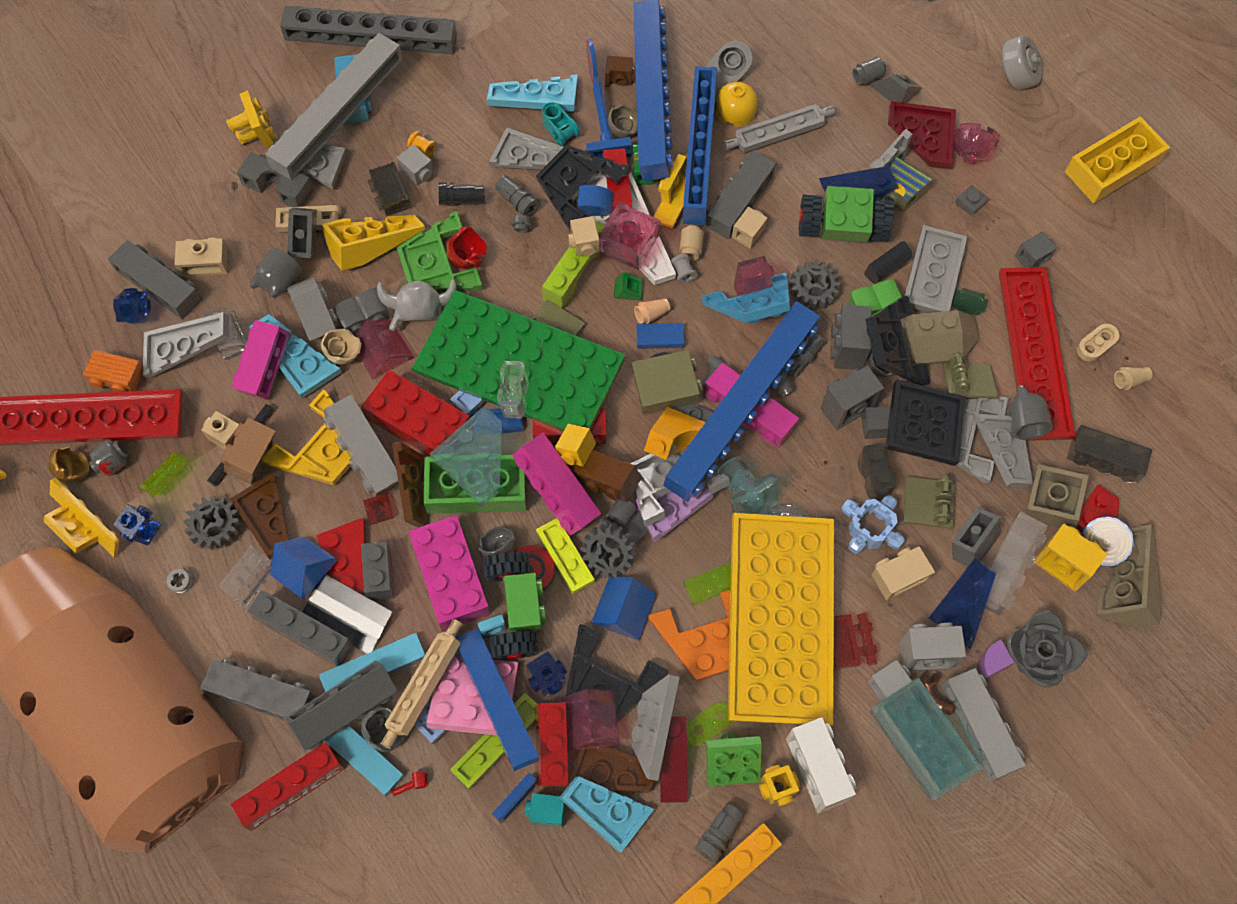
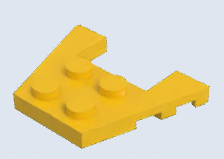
M323 389L309 406L311 410L321 417H325V408L334 403ZM325 423L296 456H293L275 443L261 459L267 466L333 486L351 467L348 461L351 459L346 450L341 451L335 440L338 438L333 429L330 431Z

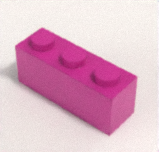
M254 320L253 326L249 330L246 347L241 353V361L237 372L234 374L231 388L247 395L268 400L290 332L280 326Z

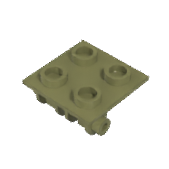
M546 300L534 317L528 316L530 319L575 336L585 325L583 321L549 300Z
M959 352L952 354L949 363L942 364L949 393L972 398H998L990 364L964 363L965 358Z
M947 475L940 476V480L906 476L903 523L953 529L955 482H952Z

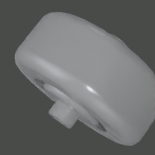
M1026 35L1006 41L1002 48V62L1005 74L1011 85L1017 90H1025L1038 85L1042 78V63L1034 42Z

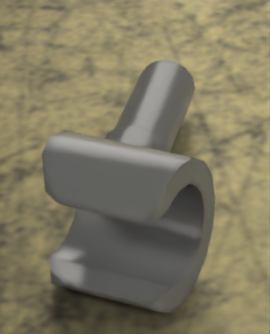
M716 355L711 357L706 364L711 370L702 381V388H704L706 380L722 363Z

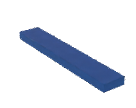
M475 629L455 637L461 643L457 650L513 771L538 762L539 755L479 630Z

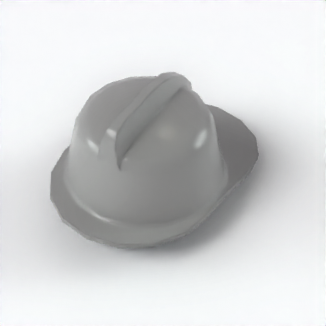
M736 40L727 42L710 59L707 67H717V89H721L730 82L738 81L749 69L753 57L747 44Z

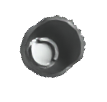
M378 706L364 715L361 721V733L365 741L372 748L381 752H391L403 742L405 735H398L391 749L380 744L388 732L384 724L393 710Z

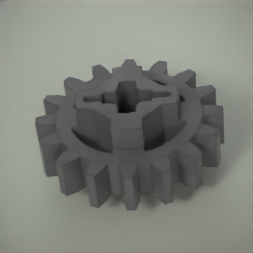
M817 260L814 261L813 265L806 261L804 268L798 265L796 272H792L789 287L792 288L790 294L797 295L795 301L800 302L802 300L805 307L811 304L814 310L816 305H820L823 309L826 302L831 305L833 299L838 296V290L841 285L838 282L839 275H833L834 268L827 269L825 262L819 266Z
M215 495L211 496L210 501H207L204 497L201 498L202 504L200 505L194 502L193 507L195 510L187 511L186 513L190 519H186L183 522L188 527L184 531L190 536L191 542L193 544L197 543L201 549L207 544L210 550H213L216 544L223 548L225 540L229 543L233 542L230 536L231 534L238 535L235 527L241 525V522L237 519L240 514L235 509L233 503H227L224 497H221L218 501ZM225 512L228 515V522L224 520L226 517ZM197 523L201 525L199 528L200 533L197 531Z
M610 523L607 529H605V526L600 524L597 529L593 527L589 535L587 534L583 539L584 544L581 547V551L586 553L583 555L582 560H589L587 568H596V575L601 571L604 578H607L610 573L616 578L620 572L625 574L628 567L631 568L634 563L633 559L637 551L631 549L635 546V542L628 541L630 533L625 535L621 533L623 527L620 526L617 530H614L613 524ZM598 539L597 546L594 548V542ZM621 554H624L623 560L619 562Z

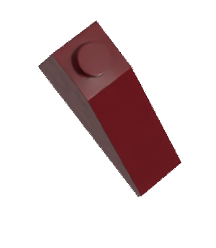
M671 716L660 770V803H687L686 716Z

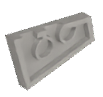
M324 144L300 172L305 173L333 190L347 154L346 149Z

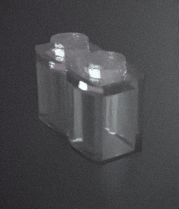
M504 361L500 370L502 384L498 390V403L504 418L521 419L526 411L524 395L528 390L529 379L522 361Z

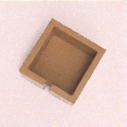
M249 417L245 424L240 422L234 433V444H228L222 455L224 472L252 484L263 463L261 459L274 443L276 431Z

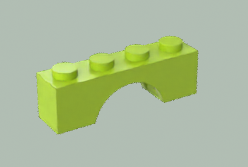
M594 220L599 237V252L590 256H576L575 248H570L569 246L542 285L543 301L549 300L560 308H565L575 293L576 285L585 267L593 258L598 259L608 245V226Z

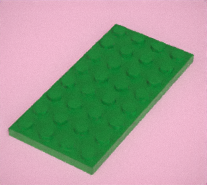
M454 290L417 357L412 370L416 374L529 419H534L564 432L568 424L590 428L591 431L626 360V356L615 350Z

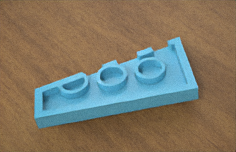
M578 74L570 75V79L560 80V76L551 77V81L538 82V79H530L523 84H519L518 81L489 84L487 106L542 109L546 103L555 102L564 111H574Z
M270 314L258 320L280 326L290 332L279 369L301 399L342 373L338 366L332 364L325 356L308 346V343L295 336L291 330Z

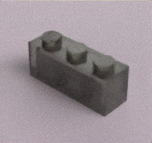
M1080 425L1075 432V437L1071 441L1066 459L1073 461L1079 466L1097 469L1102 474L1114 475L1121 478L1124 482L1137 484L1147 473L1152 449Z

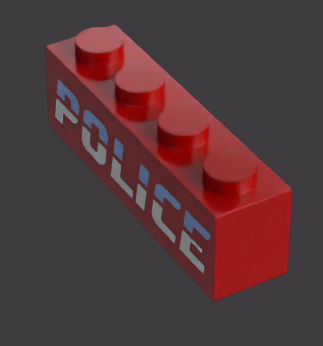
M324 742L231 803V806L243 827L253 831L345 769L332 747L327 742Z

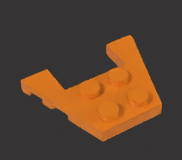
M730 590L721 592L719 595L727 618L678 633L670 609L648 615L651 625L660 633L661 638L670 646L695 682L729 672Z

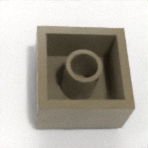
M1038 464L1025 520L1059 528L1065 524L1076 529L1089 475Z

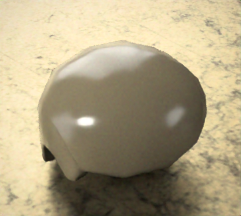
M623 104L611 108L607 119L610 132L618 138L635 135L638 132L637 112L632 107Z

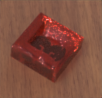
M387 493L363 500L370 525L394 518Z

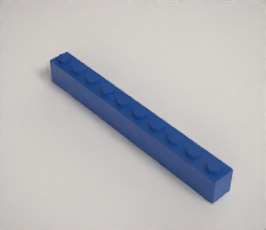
M659 0L633 2L638 159L643 181L670 177V168L673 167L672 154H669V150H672L671 137L668 136V133H671L672 130L670 119H667V116H671L669 102H666V99H670L668 85L666 86V83H669L668 70L665 69L668 66L667 54L664 53V51H667L666 37H663V35H667L665 21L663 22L666 19L664 6L660 7Z
M797 301L790 308L791 311H788L668 472L663 484L665 488L689 502L693 495L698 497L705 486L702 482L706 477L711 478L718 468L716 463L720 458L724 460L732 448L729 445L733 440L738 442L745 431L743 429L745 423L751 424L758 413L756 408L759 405L762 407L765 405L770 397L768 393L770 389H776L782 381L783 377L781 374L783 371L788 372L795 362L794 356L796 354L801 355L808 343L805 341L807 338L815 336L820 327L817 325L820 315Z

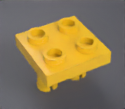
M247 90L240 94L245 108L244 112L231 119H227L226 122L232 133H236L242 145L259 138L268 150L275 144L277 135L274 129L269 127L268 123L271 122L267 111L262 109L258 98H253Z

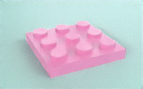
M454 656L433 691L427 728L497 736L461 656ZM493 660L513 701L518 662Z

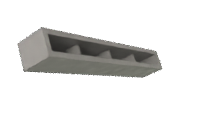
M380 33L369 40L366 47L359 54L355 55L353 61L345 69L341 70L339 76L331 84L327 85L325 91L317 99L313 100L311 106L303 114L299 115L296 122L268 149L265 155L270 168L292 180L402 60L400 45Z

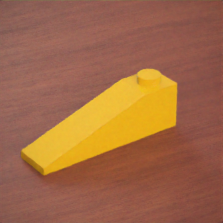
M415 215L388 216L383 221L372 220V217L364 218L365 222H351L350 218L321 224L331 257L342 271L362 266L425 230V225Z

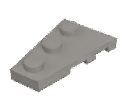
M506 127L489 160V167L542 170L563 146Z
M977 414L974 420L1006 486H1031L1033 480L1026 441L1013 437L1011 430L1012 417Z

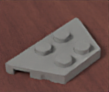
M668 674L642 694V699L637 706L638 718L636 726L632 730V747L646 778L658 781L679 682L678 676Z

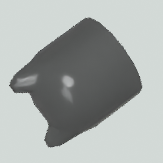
M271 248L257 266L255 275L250 282V287L253 289L260 287L269 292L271 297L276 298L288 291L287 288L293 285L303 270L290 255L280 249Z
M1019 385L1017 395L1008 405V414L1012 417L1011 430L1013 437L1020 440H1029L1046 435L1053 429L1047 402L1040 395L1027 392L1023 385Z

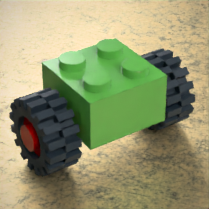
M827 186L823 198L822 212V196L803 194L799 212V236L818 237L822 221L821 239L867 242L869 239V241L888 242L891 237L894 220L893 201L873 200L874 189Z
M502 552L484 557V579L491 582H505L510 630L507 634L502 633L490 637L492 659L513 660L537 655L536 633L541 632V625H546L544 605L539 606L538 600H543L542 581L536 580L535 573H530L529 555L525 552Z

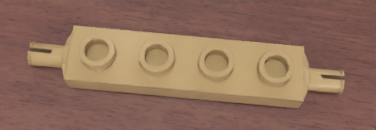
M453 619L446 632L437 634L384 724L388 732L380 743L382 746L391 749L398 735L408 736L461 644L455 638L463 625L461 622Z

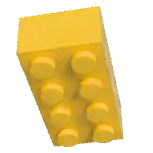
M1140 116L1073 156L1065 173L1094 204L1161 163L1170 147Z

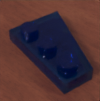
M889 166L819 178L824 191H826L827 186L874 189L873 200L899 188Z
M975 557L931 613L929 619L937 625L952 623L953 626H962L964 645L971 649L997 572Z

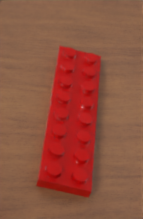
M1001 268L999 280L1016 388L1018 389L1019 385H1023L1027 392L1043 397L1048 404L1053 429L1046 435L1025 441L1073 440L1075 430L1047 268Z
M181 389L0 397V446L99 442L107 439L122 441L180 438L184 393Z

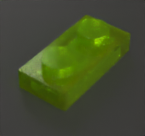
M174 451L139 487L151 497L161 494L167 488V483L184 471L185 465L189 461Z

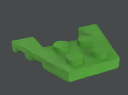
M457 211L449 214V218L443 222L438 221L433 224V228L427 232L419 233L397 247L408 283L422 281L431 285L435 290H448L451 280H454L457 290L483 289L476 268L455 274L452 273L441 239L457 234L459 232L458 229L462 227Z

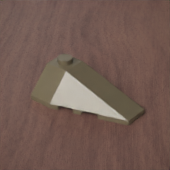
M1152 524L1130 528L1134 538L1132 552L1125 561L1114 565V568L1110 567L1107 584L1105 587H1101L1098 595L1097 616L1099 618L1134 628L1160 624L1161 599L1154 527Z

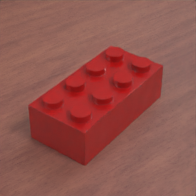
M391 370L387 371L361 406L367 420L430 457L452 456L472 428L469 415Z

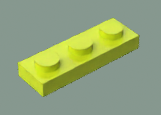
M557 518L536 529L537 535L547 552H549L572 594L595 583V579Z

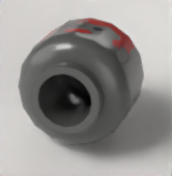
M107 439L90 451L91 461H89V464L97 474L101 472L104 475L111 476L127 464L129 453L120 441Z

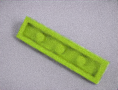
M524 693L514 705L526 730H528L536 722L535 705L537 703ZM484 734L450 769L469 790L505 754L498 736Z

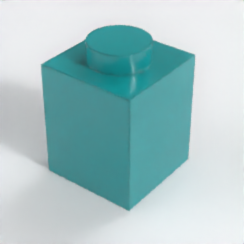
M532 793V800L526 801L525 817H529L531 825L562 828L565 803L559 799L560 796Z

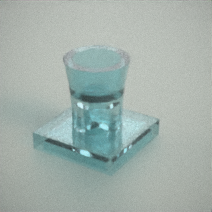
M741 456L728 460L718 469L717 473L719 475L725 474L730 478V485L726 488L733 494L731 497L732 514H762L778 504L779 478L774 472L757 481Z

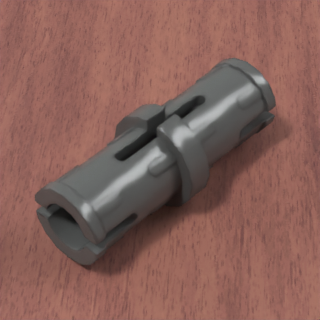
M815 334L813 338H810L802 354L794 356L795 362L791 370L788 371L789 375L797 377L805 365L814 360L813 356L825 344L824 340L819 342L822 339L820 335Z

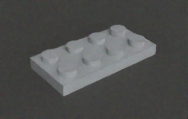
M926 225L922 226L904 295L909 296L911 308L928 313L950 311L967 236Z

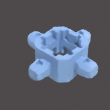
M891 495L885 496L881 502L876 499L866 500L861 508L853 500H846L841 510L848 517H853L848 526L849 533L853 537L848 547L850 551L858 554L865 546L869 549H879L884 541L888 542L887 545L893 549L898 550L905 541L904 537L897 531L896 533L893 532L898 522L896 513L893 512L897 504V500ZM867 512L869 514L874 512L876 514L875 517L881 521H886L885 525L887 527L879 537L876 535L872 537L868 530L860 528L861 524L859 521Z

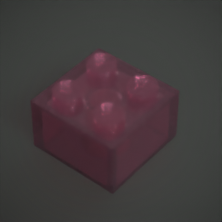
M619 202L598 236L599 253L639 270L660 235V220Z

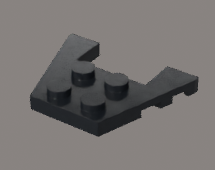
M565 145L536 175V179L571 232L570 220L585 218L582 212L571 205L579 195V186L589 185L599 173L618 186L631 172V169L628 165H619L613 163L610 159H601L593 156L592 153Z
M906 295L865 319L867 334L871 341L872 355L877 367L912 383L925 386L930 384L926 364L911 363L900 318L913 315L909 296Z
M580 624L564 702H566V706L611 729L639 703L645 691L668 675L669 670L648 660L637 682H632L589 659L601 634Z

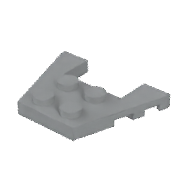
M999 397L998 399H965L959 463L956 466L986 484L991 481L995 461L970 454L976 428L974 417L977 414L1005 416L1008 397Z
M683 452L675 453L667 460L649 454L630 463L636 466L642 477L635 490L645 527L665 518V511L656 499L671 492L663 486L665 477ZM715 472L711 478L706 477L702 483L705 484L704 487L708 492L713 494L729 486L730 478L725 474L719 475Z

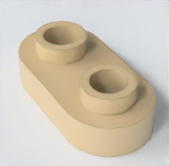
M1111 324L1098 326L1078 344V356L1088 362L1097 360L1119 340L1118 329Z

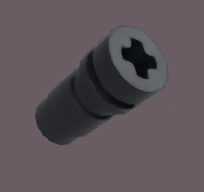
M439 182V205H447V203H450V205H454V203L484 204V186L471 184L454 185L452 182H450V185H447V182Z

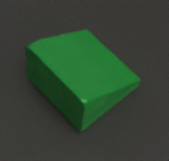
M626 272L621 273L615 278L613 297L640 301L642 299L643 279Z

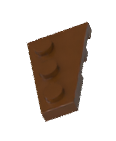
M402 442L394 443L392 446L404 520L419 528L427 525V512L424 506V467L426 456Z
M584 738L566 788L575 777H581L612 792L650 793L654 780L646 778L637 757Z

